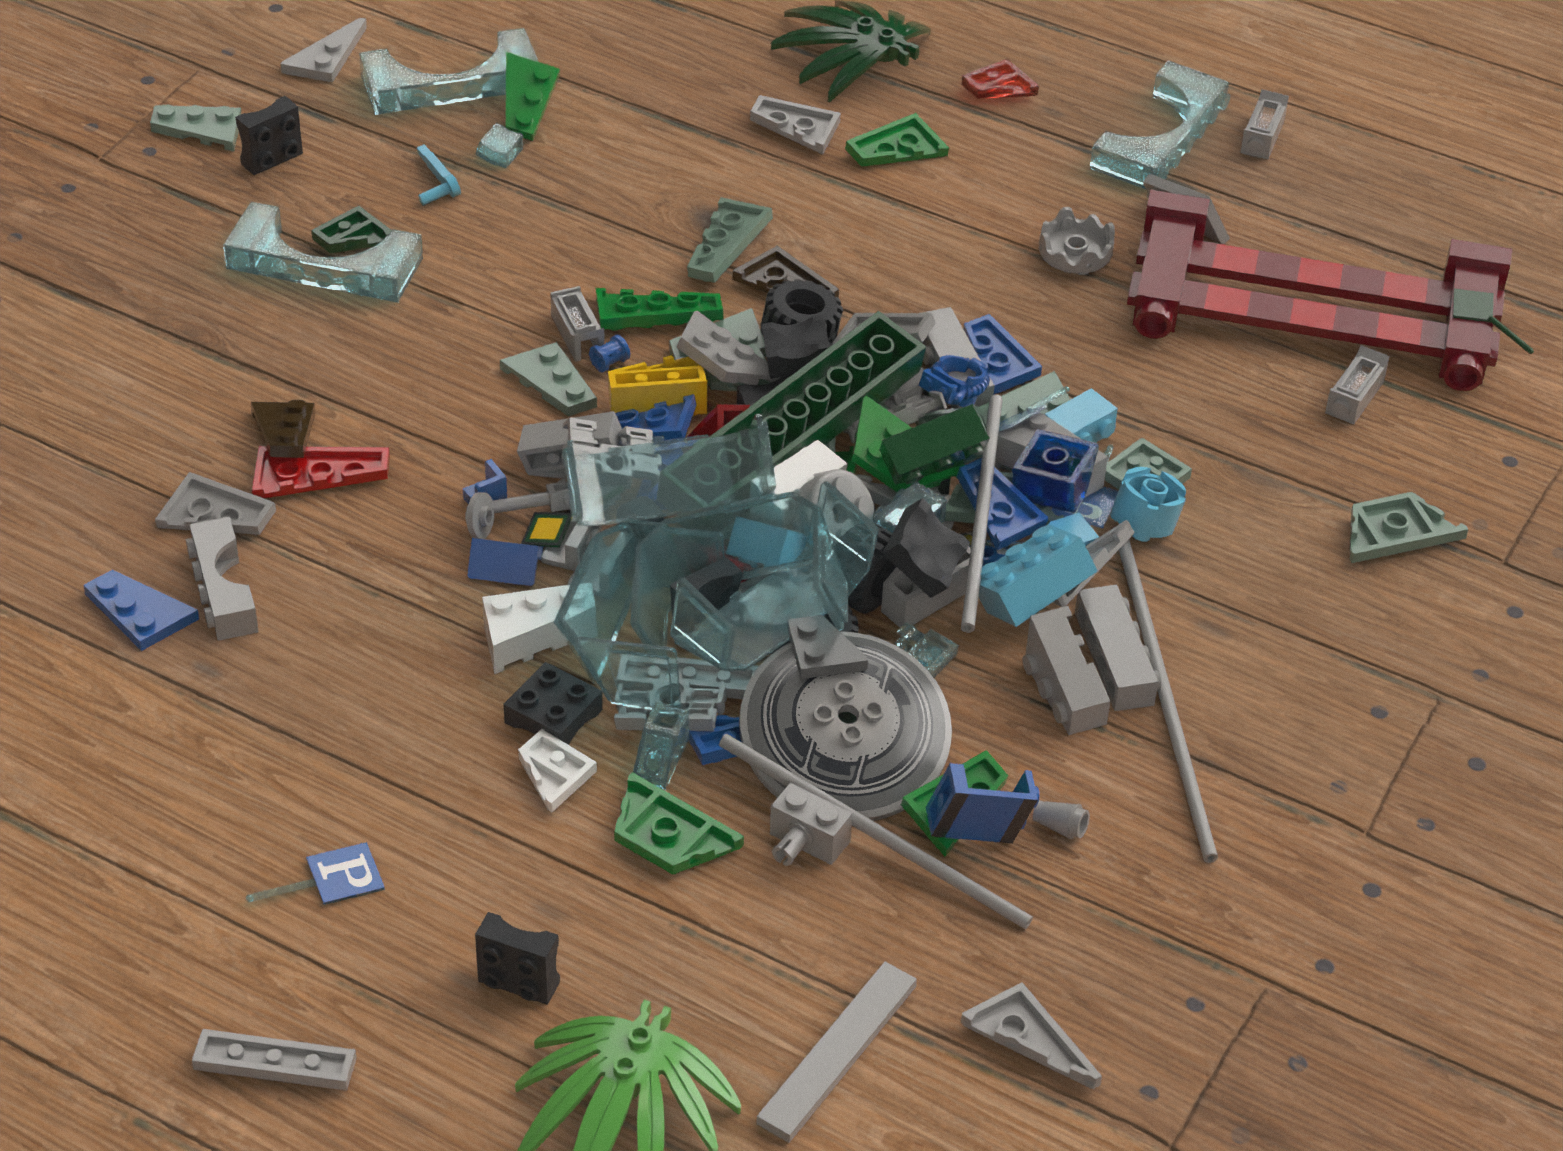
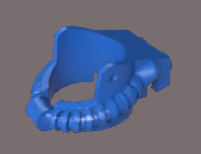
M946 355L940 357L939 361L935 362L930 369L928 368L922 372L919 386L928 392H942L944 400L948 404L965 407L975 404L977 397L987 389L990 376L985 368L986 364L976 358L969 360L970 358ZM970 369L976 373V376H968L965 382L949 376L947 372L959 371L965 373Z

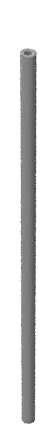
M1128 539L1119 549V554L1144 645L1148 647L1150 652L1151 666L1160 675L1161 689L1157 692L1203 859L1206 863H1212L1218 859L1216 847L1130 540Z

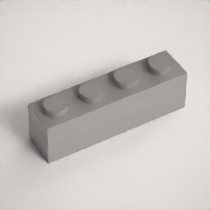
M951 307L922 312L932 313L936 322L922 342L926 346L923 358L926 365L929 364L931 368L935 362L939 361L940 357L946 355L970 358L969 360L972 358L980 360ZM970 369L965 373L959 371L947 372L949 376L965 382L968 376H976V373ZM991 378L987 389L977 397L974 406L979 407L988 403L990 397L994 395V384ZM950 404L952 408H961L959 405Z
M1117 585L1081 589L1077 594L1075 616L1114 711L1154 706L1156 692L1161 689V679L1159 672L1153 670L1151 666L1148 647L1142 645L1139 625L1131 619L1128 599L1122 597Z

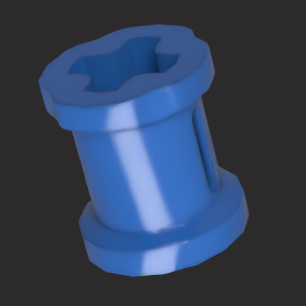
M616 334L610 338L609 342L601 346L595 345L589 349V357L593 366L603 373L609 369L610 365L618 361L624 362L630 358V349L625 339Z

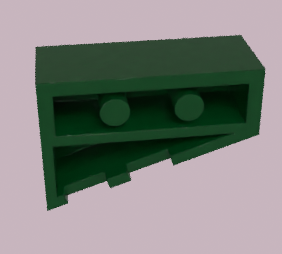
M970 404L883 439L879 451L895 485L904 482L906 485L921 480L924 476L942 472L981 458L990 438L974 404Z

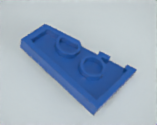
M692 394L684 396V402L667 406L666 401L655 403V408L638 413L637 410L630 409L615 414L622 429L629 426L652 430L653 443L665 442L673 444L684 441L697 404L695 396Z

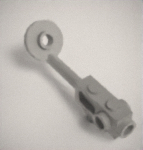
M591 472L586 474L584 479L572 481L561 479L558 483L547 484V492L492 500L488 493L477 492L470 499L466 509L465 519L468 531L473 538H486L491 532L495 513L549 505L552 512L580 508L587 504L588 501H592L619 485L618 480L595 477V473ZM620 492L600 503L601 509L607 507V503L615 502V498L620 497Z

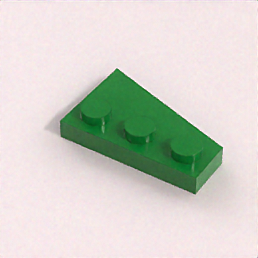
M987 750L962 763L964 764L968 788L1000 791L1006 784L1008 774ZM941 775L904 796L901 806L945 857L959 839L931 837L926 806L943 776Z

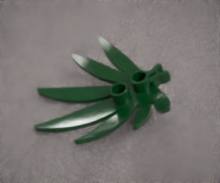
M836 0L835 7L814 5L784 11V17L802 18L831 26L807 27L786 33L771 42V50L804 45L850 43L835 47L821 54L808 64L799 75V84H802L847 63L837 74L828 91V102H831L877 61L891 62L897 60L899 64L906 67L909 64V57L914 60L918 59L919 46L914 43H908L906 40L922 34L931 35V28L918 22H908L904 25L905 16L893 10H889L888 21H885L879 12L869 5L855 1Z

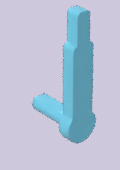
M425 144L417 147L419 156L442 183L419 194L418 197L421 204L424 206L447 194H450L451 197L460 195L461 189L454 175L446 169Z

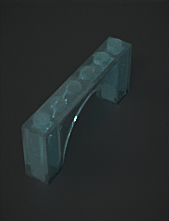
M525 28L497 32L498 47L491 58L473 69L454 74H429L409 69L398 63L387 49L359 53L361 77L374 114H385L506 95V52L538 61Z
M1168 60L1156 74L1153 97L1174 108L1183 118L1184 123L1170 132L1147 137L1124 136L1105 131L1093 145L1090 169L1143 189L1146 188L1142 181L1149 174L1166 180L1169 171L1178 166L1181 157L1185 153L1190 152L1196 139L1202 138L1207 126L1214 124L1218 113L1227 108L1230 101V94H1227L1229 82Z
M256 202L249 204L223 245L226 269L397 303L423 259L421 235L392 229L390 234L376 246L354 255L318 257L301 253L288 246L279 237L282 231L279 207Z

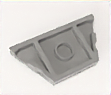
M694 311L678 342L677 348L722 382H740L757 385L759 379H766L770 383L780 379H770L768 363L756 355L751 347L741 344L731 336L727 329L717 326L700 312Z

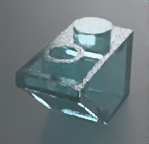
M655 702L643 727L633 773L666 790L689 740L688 710Z

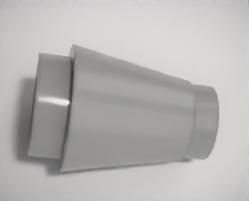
M1039 800L1037 807L1034 808V821L1069 839L1074 837L1082 838L1088 828L1090 814L1088 810L1082 808L1081 804L1044 802Z

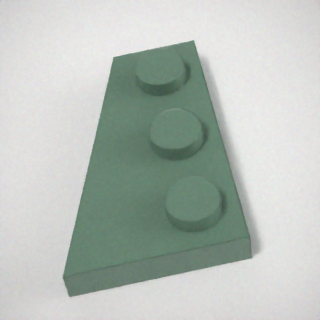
M155 105L150 121L151 132L179 139H185L190 136L200 139L201 144L208 146L215 142L223 144L225 150L234 152L239 132L235 117L241 115V108L228 106Z

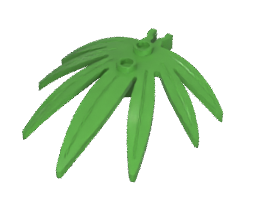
M644 999L640 1007V1015L634 1021L612 1016L584 1017L556 1026L535 1039V1049L566 1043L571 1044L556 1050L531 1067L515 1083V1092H519L595 1054L599 1055L580 1067L550 1097L528 1129L518 1151H535L575 1109L601 1076L604 1077L587 1107L573 1151H611L622 1128L631 1101L638 1095V1151H664V1105L659 1079L660 1074L666 1077L678 1104L709 1151H718L714 1126L706 1104L688 1073L737 1114L741 1113V1103L728 1080L705 1054L682 1038L663 1031L671 1021L670 1007L664 1006L662 1012L654 1016L649 1026L651 1001Z

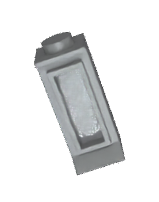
M1261 89L1259 100L1247 127L1244 129L1240 153L1269 159L1285 121L1288 95Z
M580 286L550 292L551 317L575 362L580 361L581 341L590 339L593 346L603 345L604 328L601 329L581 293Z
M1361 345L1352 363L1336 385L1330 389L1325 413L1355 424L1384 383L1390 356Z

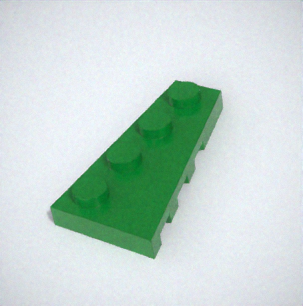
M595 288L601 329L617 331L629 327L650 328L654 325L666 324L678 326L688 323L694 311L700 312L712 322L724 320L720 293L680 292L677 297H672L664 293V291L652 290L650 295H634V289H621L620 294L606 293V288Z

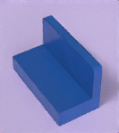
M472 538L467 576L471 579L533 586L535 584L537 560H541L543 546Z

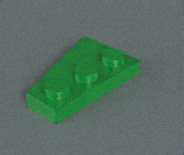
M506 52L505 133L533 141L559 78L560 68Z
M914 113L847 140L845 150L861 167L948 156L949 147L917 113Z

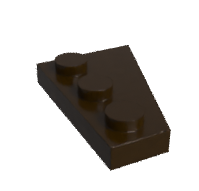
M779 246L773 247L732 271V280L766 293L773 289L774 285L782 284V281L789 280L792 282L794 280H801L807 282L808 280L814 282V284L825 286L826 290H831L835 293V297L839 298V289Z

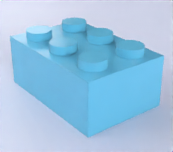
M1052 525L1043 526L1037 529L1032 534L1033 537L1023 544H1017L1009 548L1005 556L998 561L984 565L981 573L979 599L986 612L1017 627L1029 619L1031 615H1035L1096 573L1098 570L1081 537Z

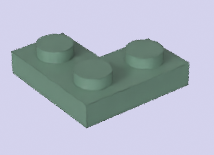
M1140 438L1107 463L1105 481L1119 489L1129 469L1148 467L1151 468V474L1160 476L1163 471L1172 475L1183 484L1190 479L1192 468L1144 438Z

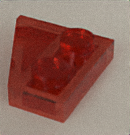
M1008 59L964 74L961 80V85L977 99L1037 96L1039 92V85Z

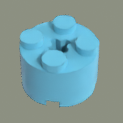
M1135 467L1126 472L1110 513L1111 518L1119 524L1125 520L1129 521L1135 532L1132 537L1139 541L1146 542L1150 540V537L1162 538L1171 535L1185 503L1186 489L1184 485L1175 477L1163 471L1158 476L1150 473L1151 468Z

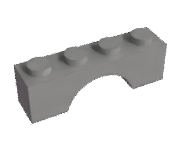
M230 516L190 524L192 538L186 539V546L189 558H196V561L192 562L195 581L202 580L203 583L198 585L201 604H208L209 606L204 608L207 627H214L218 641L258 633L256 608L249 585L233 583L222 577L229 568L239 563L236 537Z

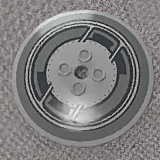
M841 632L867 656L868 670L801 679L791 643L781 647L759 666L747 685L740 708L739 730L741 742L872 821L888 818L904 811V808L901 806L902 798L939 777L950 751L952 738L951 716L944 694L936 680L918 660L903 649L885 640L861 633ZM842 712H850L856 716L857 721L847 724L842 722L838 715ZM750 765L761 783L778 798L787 786Z

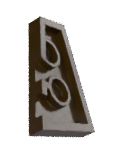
M303 400L251 402L252 416L256 418L259 431H262L263 441L270 457L304 458L315 417V403H306Z

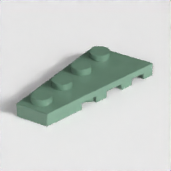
M721 197L718 202L717 212L714 211L710 218L711 225L709 229H705L702 235L703 241L697 245L687 266L688 276L705 282L715 283L773 219L772 208Z

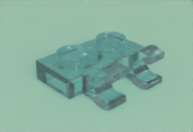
M904 623L897 630L901 637L896 641L895 645L918 660L930 672L933 678L958 653V644L932 629L923 634L913 625Z

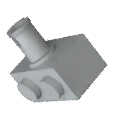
M790 783L771 805L770 834L781 839L772 849L773 857L777 862L781 863L783 858L787 856L783 865L789 866L802 850L832 865L851 842L853 813Z

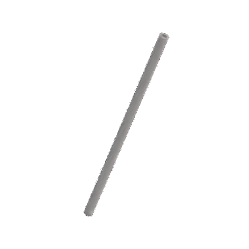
M992 395L989 400L986 432L990 439L982 456L961 630L966 633H971L975 630L1003 400L1000 395Z
M725 734L720 740V747L785 786L792 783L853 813L852 826L1020 927L1027 929L1033 916L732 736Z

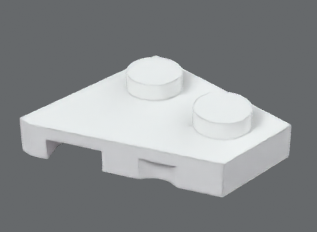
M543 729L518 749L521 764L550 812L558 808L597 772L596 761Z

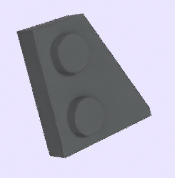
M823 615L787 619V631L801 679L868 670L867 656Z

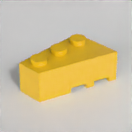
M670 355L663 357V363L647 367V364L643 362L608 371L610 412L615 411L617 413L635 409L638 413L655 408V403L666 401L667 406L682 403L684 402V396L694 394L697 405L693 416L707 414V380L705 371L701 365L689 356L674 360V357Z

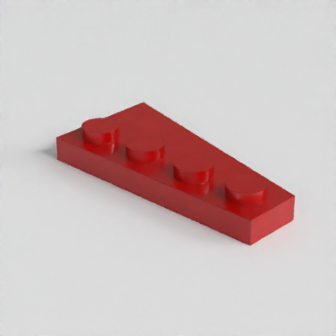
M259 446L252 494L261 498H271L388 479L389 447H306L304 458L270 457L266 446Z

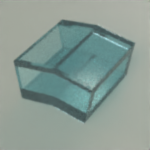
M496 122L479 142L475 155L490 164L507 168L523 150V134L508 130Z

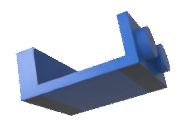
M950 763L926 806L931 837L1013 844L1020 830L1024 829L1031 811L1037 807L1039 802V789L1034 784L1032 771H1024L1013 792L968 788L964 764Z

